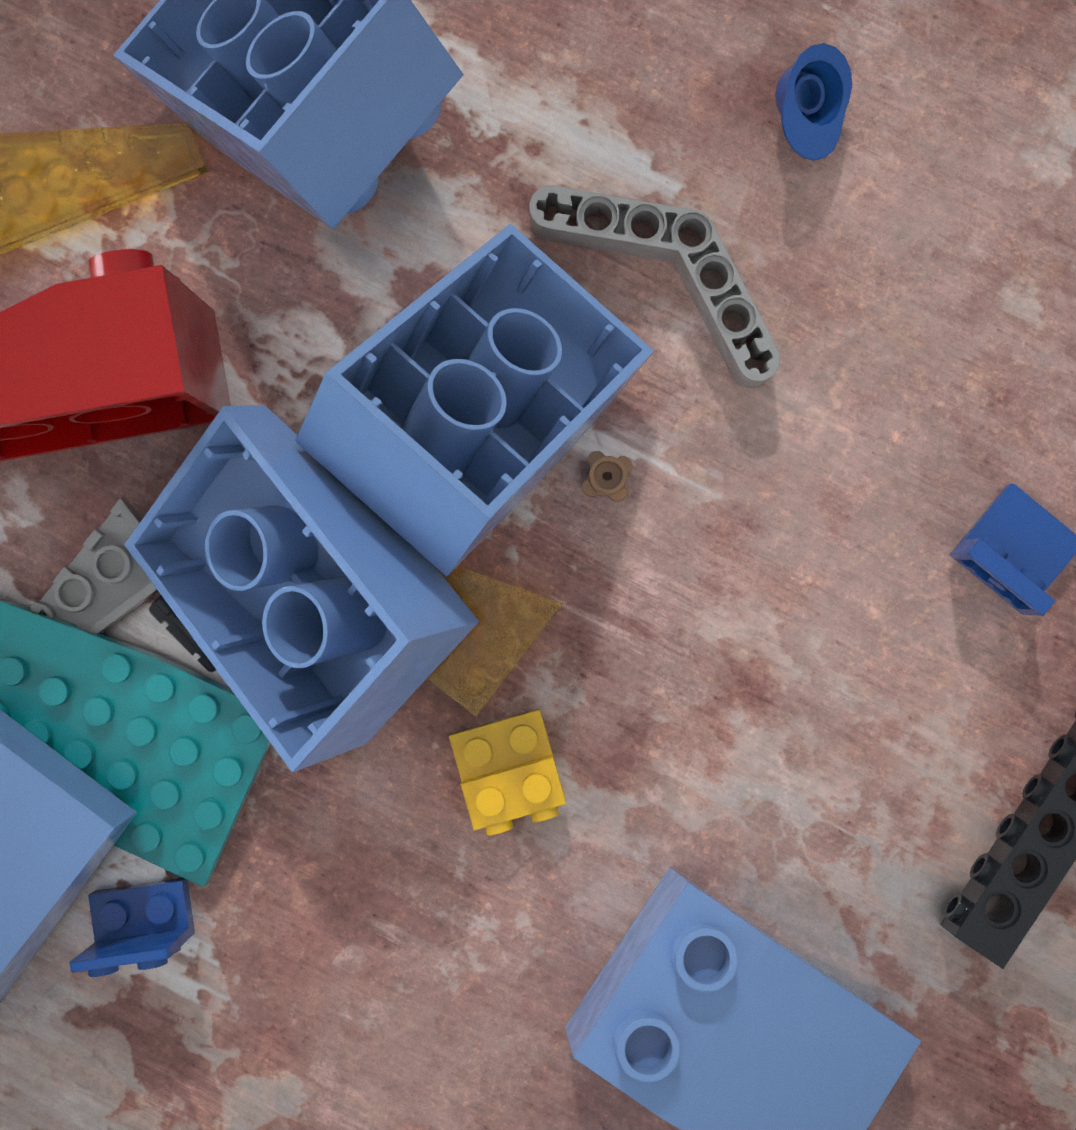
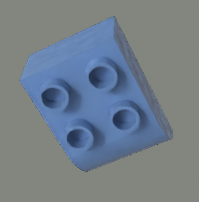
M159 0L113 55L150 92L215 148L332 229L338 225L346 214L358 211L370 201L378 186V176L409 139L419 137L435 124L441 113V101L464 75L411 0Z
M510 223L325 373L295 442L447 577L575 445L640 370L654 350Z

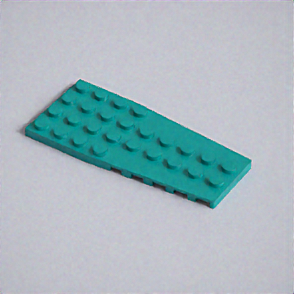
M0 600V710L137 812L114 846L205 887L212 877L271 745L269 740L229 687L156 653L101 633L93 634L76 627L77 624L58 617L52 619L30 611V607L17 602L8 603Z

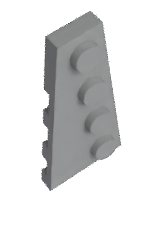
M120 498L110 510L111 514L98 530L95 529L82 544L84 546L68 567H64L52 581L54 584L39 602L34 603L29 609L30 611L52 619L58 617L77 624V628L93 634H103L159 592L124 545L142 520L127 499Z

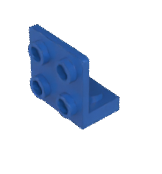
M1009 484L1005 486L949 555L1020 614L1043 616L1055 602L1045 591L1076 554V534L1017 485Z
M177 878L96 890L90 893L88 898L95 942L69 962L71 973L88 970L89 977H100L117 972L121 965L137 963L139 970H147L167 964L168 958L180 951L181 946L195 934L188 880Z

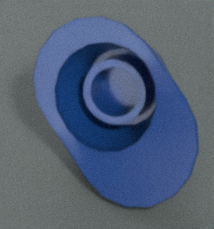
M825 43L809 46L798 56L794 65L784 71L777 83L775 93L776 106L781 115L785 138L792 150L799 156L812 161L826 158L835 149L841 134L852 90L851 68L846 57L834 46Z

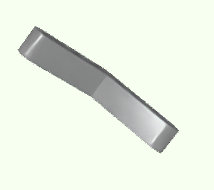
M545 186L538 189L532 195L529 203L530 226L533 232L541 239L673 262L725 364L739 385L745 388L760 387L776 373L780 365L779 351L711 219L705 213L692 209L559 186ZM548 207L557 208V214H555L553 221L544 220V214H546ZM572 209L577 210L576 227L569 226ZM600 213L608 219L610 225L603 230H593L586 225L584 219L590 214ZM638 221H646L654 227L656 234L651 238L642 239L633 233L631 226ZM684 229H692L700 235L702 243L696 247L686 246L680 241L678 233ZM707 270L717 272L722 277L723 287L719 289L705 287L701 282L700 274ZM726 312L739 314L745 324L744 330L739 332L728 330L723 325L722 314ZM749 336L753 338L748 346L744 344L739 350L735 348V346L743 343ZM750 357L753 360L761 358L764 361V366L760 370L757 368L749 370L745 363Z

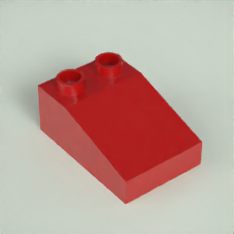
M121 249L103 252L91 257L88 261L91 278L55 284L1 311L0 462L211 424L223 406H231L214 310L183 284L179 277L174 276L163 265L154 266L153 255L150 252L138 249Z

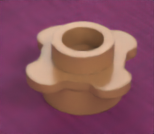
M601 451L592 452L587 458L589 472L588 478L582 483L583 492L589 497H595L598 494L609 496L614 502L624 500L628 495V489L625 486L627 474L633 469L631 460L626 456L615 458L605 456ZM605 472L611 473V480L605 481L603 474Z

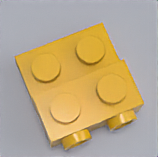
M540 708L449 735L462 781L461 788L474 831L484 828L486 835L491 836L514 828L513 819L530 815L532 822H541L560 814L558 806L566 804V797Z

